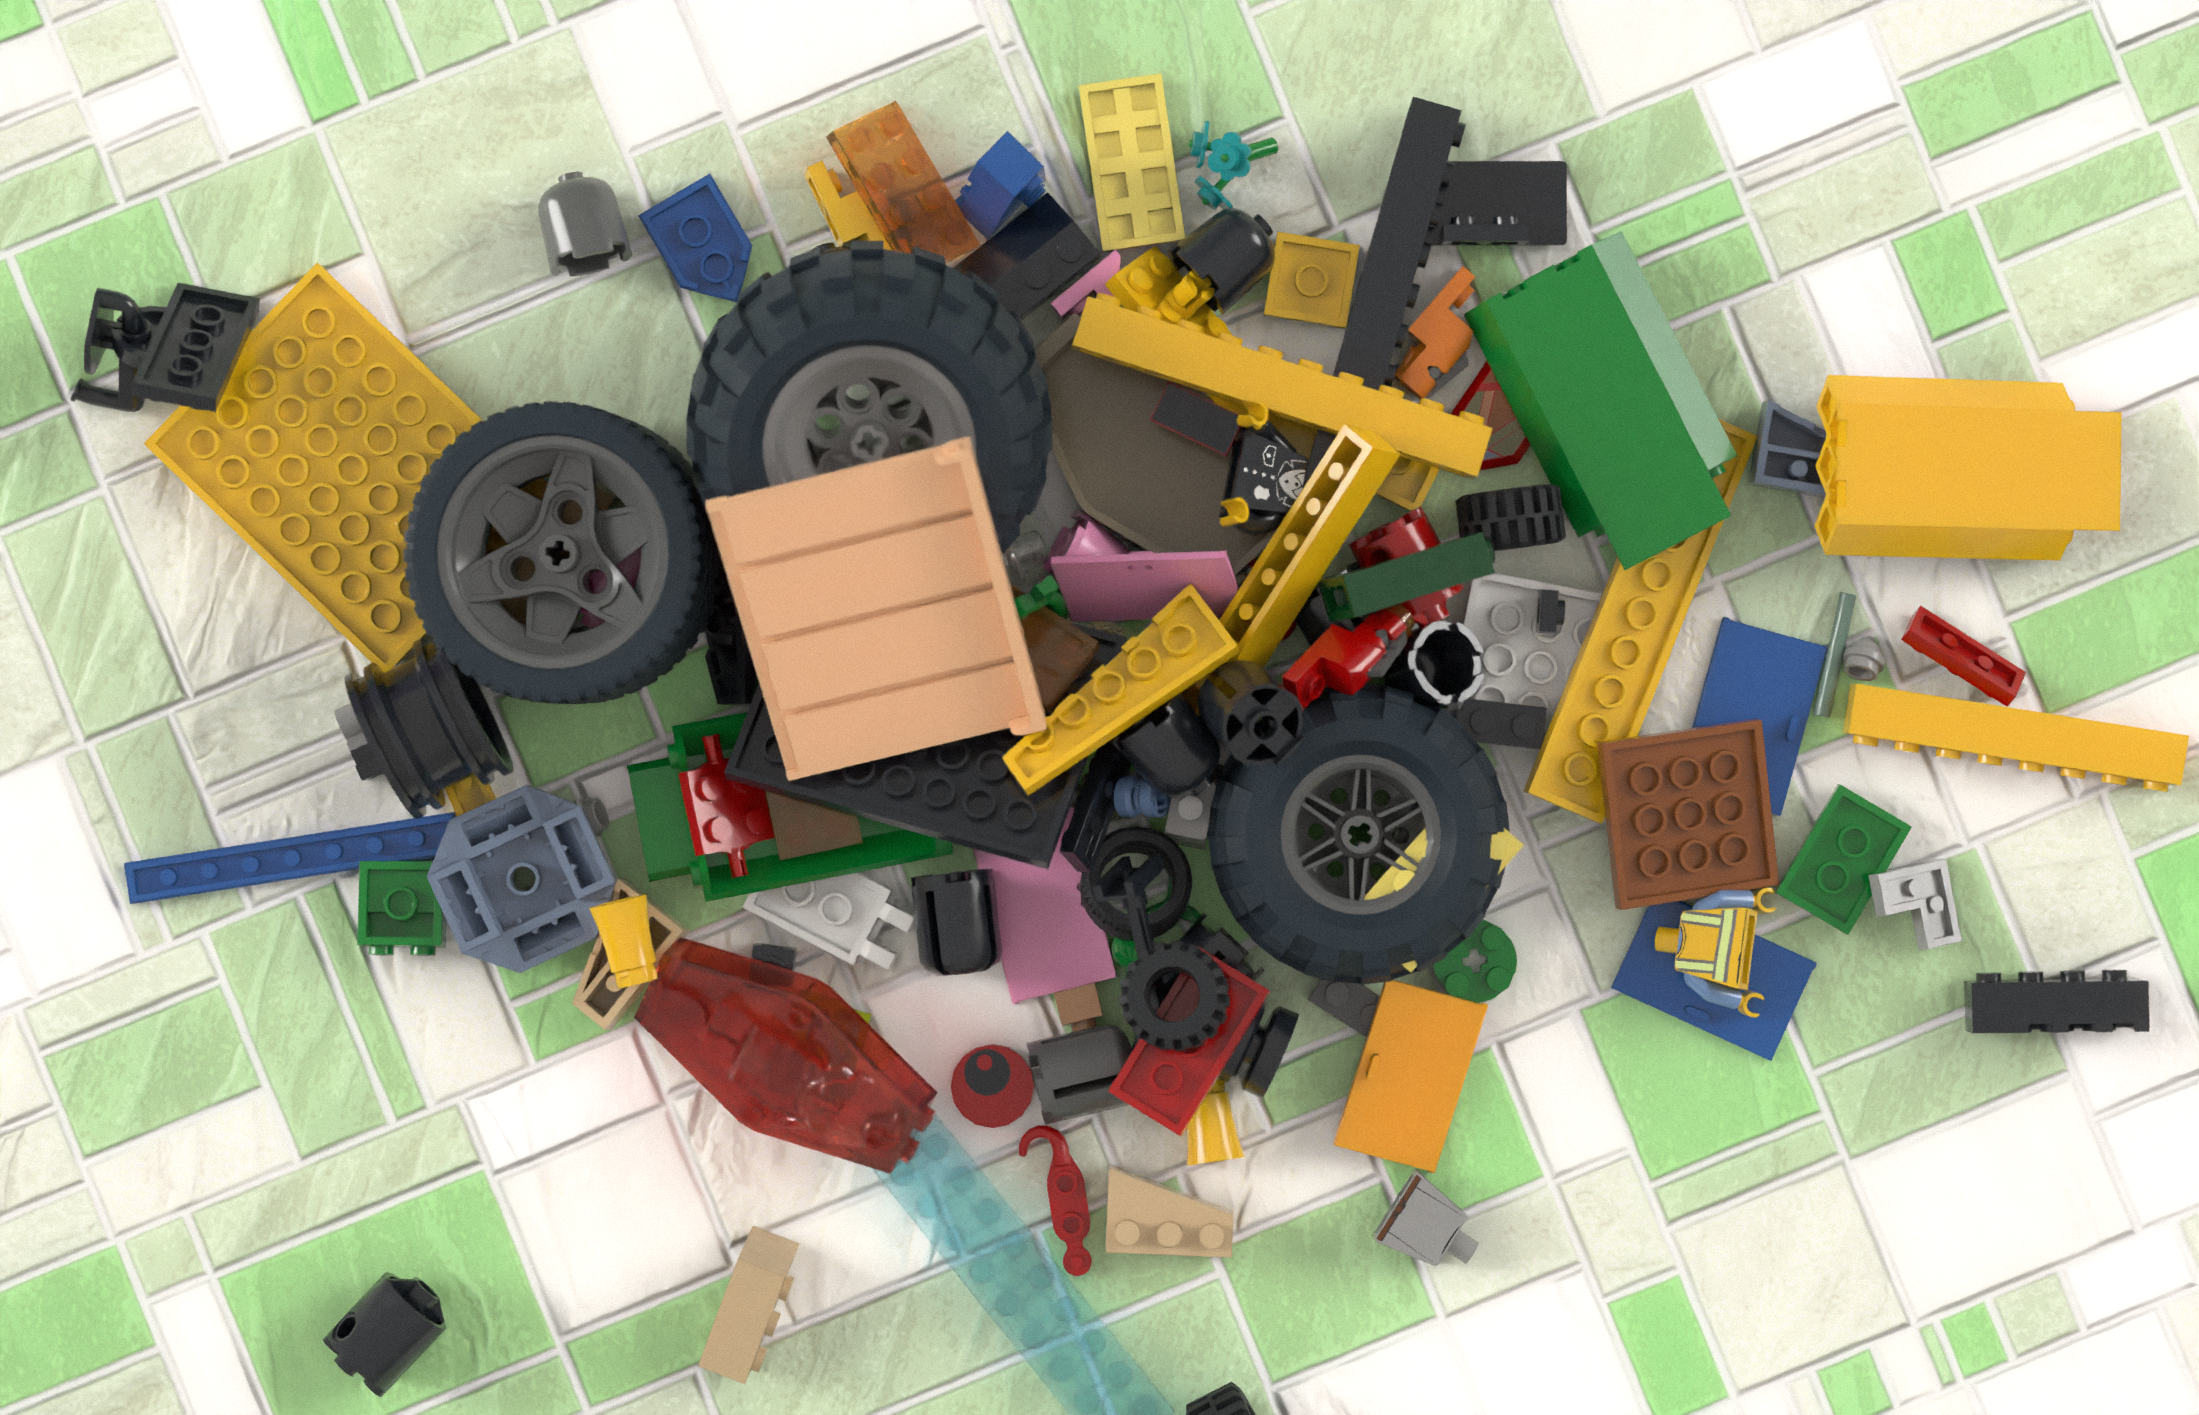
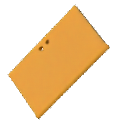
M1397 980L1384 982L1333 1144L1338 1147L1435 1173L1488 1005Z

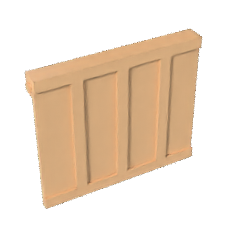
M970 436L948 441L941 446L728 498L726 495L706 500L705 507L718 543L784 762L788 781L1010 728L1011 733L1014 735H1026L1047 729L1044 707Z

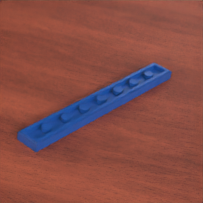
M455 812L425 816L419 819L412 818L124 863L129 901L130 904L356 870L359 869V861H414L434 858L449 820L457 816Z

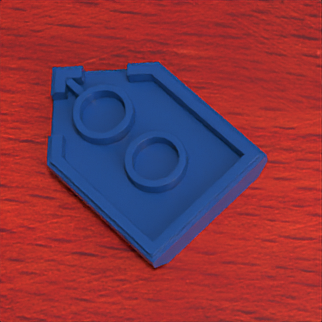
M711 174L704 176L638 215L680 288L738 303V296L741 293L753 245Z

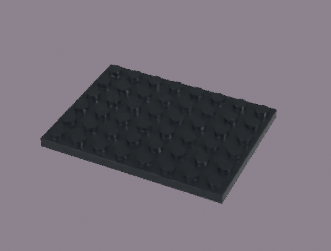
M1031 612L1022 618L1020 623L1044 707L1045 717L1050 716L1056 707L1071 693L1076 694L1092 679L1091 675L1102 664L1106 666L1122 651L1121 647L1127 642V637ZM758 683L724 774L727 780L1048 869L1088 756L1029 796L1002 759L1006 753L1026 736L1014 735L1011 733L1010 728L788 781L760 683Z

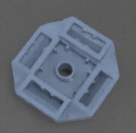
M524 785L449 820L436 856L426 876L461 953L518 973H522L597 938L599 930L589 908L610 902L616 885L614 874L582 805L530 785ZM522 866L530 868L535 874V884L528 891L520 889L514 880L516 871Z

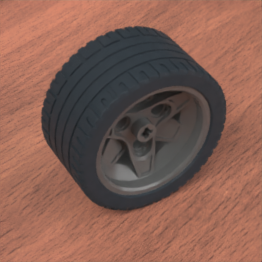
M544 401L543 404L534 402L524 404L522 407L514 406L507 408L504 413L497 412L488 416L486 421L480 420L471 426V430L468 432L464 431L455 438L456 442L453 445L449 444L441 452L443 455L440 459H435L430 466L431 471L423 477L420 483L422 487L419 493L416 492L412 501L414 504L413 510L409 511L407 522L409 526L408 530H405L404 542H407L406 549H404V562H407V569L404 570L406 581H409L410 588H408L409 595L416 604L414 609L418 618L424 622L422 625L427 635L433 637V643L438 650L446 654L445 658L453 665H458L460 667L459 670L466 676L474 678L475 682L484 687H492L493 691L520 700L552 704L600 703L624 697V694H633L642 690V687L658 680L657 677L660 675L665 676L673 669L672 666L684 659L687 655L685 652L688 649H692L699 640L697 638L698 635L704 632L708 625L706 621L713 614L716 606L714 605L715 598L719 597L721 588L718 586L719 579L723 577L722 557L710 517L704 511L693 484V466L683 457L679 450L670 446L666 439L637 422L593 406L564 401ZM550 476L543 501L520 490L531 482ZM595 480L612 490L627 507L599 511ZM577 501L582 507V517L577 523L570 525L564 518V510L570 502ZM493 525L508 545L487 555V543ZM641 549L640 571L633 588L618 564ZM562 550L570 551L569 559L561 558ZM529 557L535 564V573L531 579L523 581L517 574V566L521 560ZM601 570L607 577V586L604 591L595 594L590 590L588 582L592 573ZM527 597L526 624L514 617L500 600ZM582 607L605 620L604 623L588 631L570 634Z

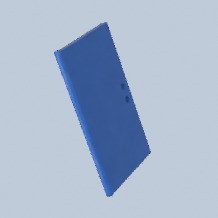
M1723 617L1692 728L1754 718L1761 719L1772 814L1781 816L1827 647Z
M1683 901L1648 906L1611 988L1771 1061L1817 963L1755 935L1748 991H1754L1763 995L1764 1000L1755 997L1749 999L1747 1002L1748 1010L1760 1015L1756 1018L1746 1016L1740 1013L1737 1008L1730 1009L1705 1001L1685 984L1684 972L1675 970L1676 954L1655 950V936L1658 927L1679 929L1682 911H1690L1693 906Z

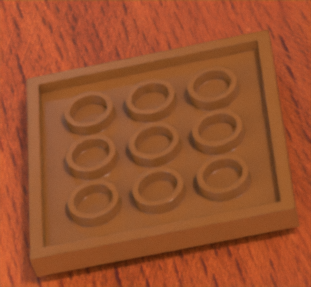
M1754 718L1597 742L1616 909L1625 910L1701 898L1719 890H1751L1779 885L1761 719Z

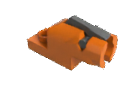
M1464 266L1459 269L1408 328L1407 334L1418 344L1415 347L1412 344L1410 345L1404 359L1396 369L1395 378L1418 399H1428L1469 365L1466 351L1469 349L1473 330L1448 309L1452 304L1459 309L1475 291L1469 286L1475 276Z

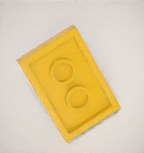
M1156 245L1117 272L1104 284L1116 298L1122 300L1121 305L1126 309L1136 312L1138 306H1143L1162 313L1161 320L1177 325L1178 319L1196 323L1203 327L1202 334L1215 338L1218 337L1219 332L1232 335L1226 324L1206 305V302L1214 294V288L1209 287L1212 284L1209 278L1206 277L1202 280L1193 270L1182 277L1173 266L1171 260L1162 254Z

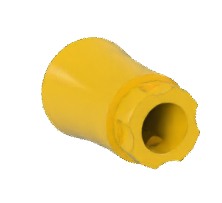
M647 894L631 896L590 907L589 910L597 925L607 954L611 973L615 972L617 987L624 988L658 979L654 965L656 957L648 920Z
M1219 1079L1215 1081L1187 1127V1166L1245 1157L1234 1123L1229 1091L1224 1092V1081Z

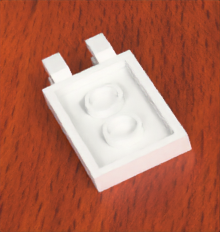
M860 873L750 893L742 907L851 965H855L856 962L863 964L864 960L868 959L887 970H892L899 954L874 942L884 922L886 921L905 932H911L915 925L914 915L893 905L897 897L892 895V890Z

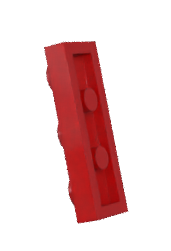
M1921 605L1911 616L1901 638L1902 641L1910 645L1917 652L1926 655L1945 667L1952 674L1964 679L1981 690L1985 695L1994 698L2006 707L2015 699L2026 674L2024 670Z

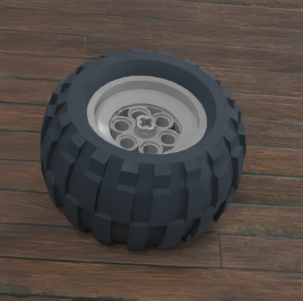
M852 241L850 250L825 254L823 247L790 258L789 267L773 276L769 272L764 273L739 294L738 303L732 310L717 320L703 345L697 370L693 374L686 418L687 453L692 460L694 470L693 484L706 513V500L726 495L728 498L941 446L948 441L970 436L1002 555L1020 536V524L1025 515L1030 516L1038 505L1047 481L1046 468L1048 456L1052 450V410L1045 371L1039 363L1034 342L1018 315L1011 311L1008 312L999 302L997 291L976 274L967 270L963 275L947 266L944 256L912 246L911 254L883 249V241ZM860 384L865 386L870 393L862 400H855L847 395L846 391L848 388ZM896 395H904L912 403L907 409L899 411L890 407L888 402ZM830 414L835 416L840 423L834 429L825 430L816 421L820 416ZM871 432L873 438H876V443L869 445L868 441L863 439V433ZM915 435L923 443L916 450H907L900 445V441L906 436ZM838 454L845 455L850 459L851 464H844L833 458V456Z

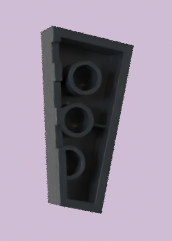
M2127 969L2102 970V977L2085 978V970L2060 971V978L2043 979V971L2018 972V979L2002 980L2001 972L1976 973V980L1964 981L1966 1031L1970 1033H2031L2032 1030L2067 1033L2082 1028V1031L2113 1032L2116 1028L2120 1027L2133 1029L2134 1032H2150L2149 981L2127 977Z

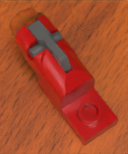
M1396 604L1377 610L1352 632L1332 624L1282 676L1284 687L1296 696L1304 709L1313 699H1317L1322 694L1326 686L1343 694L1353 695L1371 677L1385 675L1395 658L1400 655L1412 634V628L1415 624L1413 616L1404 606Z

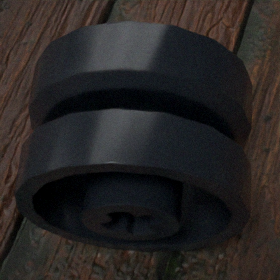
M1265 1002L1217 1078L1228 1083L1236 1077L1242 1063H1248L1241 1081L1242 1090L1260 1098L1264 1097L1276 1074L1299 1017L1298 1013L1279 1006L1272 1010L1264 1027L1259 1024L1265 1011Z

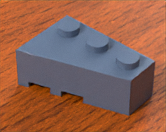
M1769 399L1762 402L1756 434L1758 437L1754 446L1748 485L1825 498L1826 493L1815 465L1827 437L1826 431L1809 420L1780 407L1779 404Z

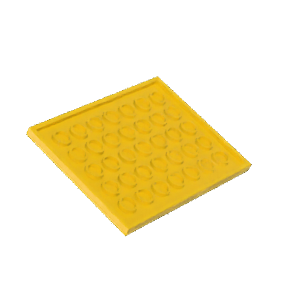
M317 262L250 332L216 412L196 410L180 405L145 441L144 445L368 660L377 664L383 672L395 668L414 649L413 643L427 635L422 626L424 622L418 618L414 607L416 604L410 598L408 591L410 584L409 581H406L404 569H407V562H404V549H406L407 542H404L405 530H408L409 526L407 522L409 511L413 510L414 504L412 501L416 492L419 493L422 487L420 483L423 477L431 471L430 466L435 459H440L443 455L441 452L449 444L453 445L456 442L455 438L464 431L468 432L471 430L472 425L483 420ZM541 478L529 483L520 490L543 501L548 482ZM493 525L488 538L487 555L508 545Z

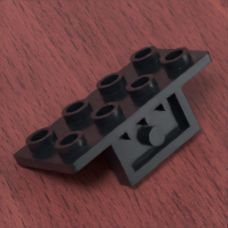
M1447 161L1455 164L1448 188L1440 186L1436 202L1443 204L1437 228L1428 227L1425 243L1432 244V246H1563L1566 244V162Z

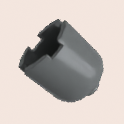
M570 172L559 176V183L550 187L542 195L538 204V213L552 275H559L561 273L560 269H568L570 277L587 275L609 269L608 260L620 256L623 262L629 260L633 254L618 201L611 186L598 178L583 177L582 172Z

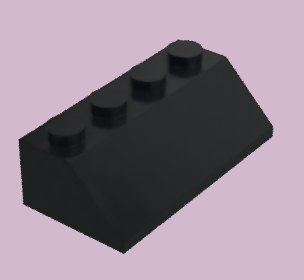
M1046 193L953 269L963 275L967 270L976 274L997 291L998 300L1006 310L1018 315L1022 321L1100 259V253L1074 220L1049 193Z

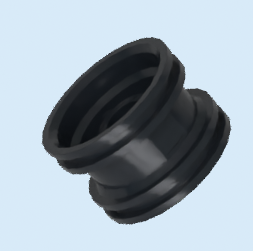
M420 638L413 643L415 658L387 672H383L377 664L372 662L363 668V677H360L356 672H352L344 677L350 703L373 755L401 803L416 819L426 815L427 805H430L435 810L445 806L446 802L443 792L445 789L473 775L482 784L488 785L494 782L495 771L498 770L502 775L506 776L514 770L502 732L479 684L475 682L474 678L462 673L458 665H453L445 658L446 654L443 651H439L433 642L428 643L424 638Z

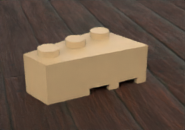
M618 878L611 901L644 893L627 879ZM647 896L648 920L656 957L654 965L658 972L690 930ZM599 933L593 951L589 955L572 1004L604 1030L613 1029L649 982L618 988L615 972L611 973L607 954Z
M1109 1164L1106 1253L1232 1258L1234 1217L1232 1210Z
M752 1227L735 1264L698 1367L743 1384L746 1383L751 1370L759 1373L768 1350L761 1347L764 1336L772 1337L781 1313L774 1310L778 1299L786 1301L794 1277L789 1276L788 1273L800 1243L758 1227Z

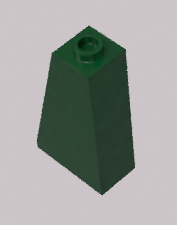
M1483 532L1326 578L1320 580L1318 586L1329 622L1349 619L1495 573L1493 567L1495 553L1490 541L1485 539Z

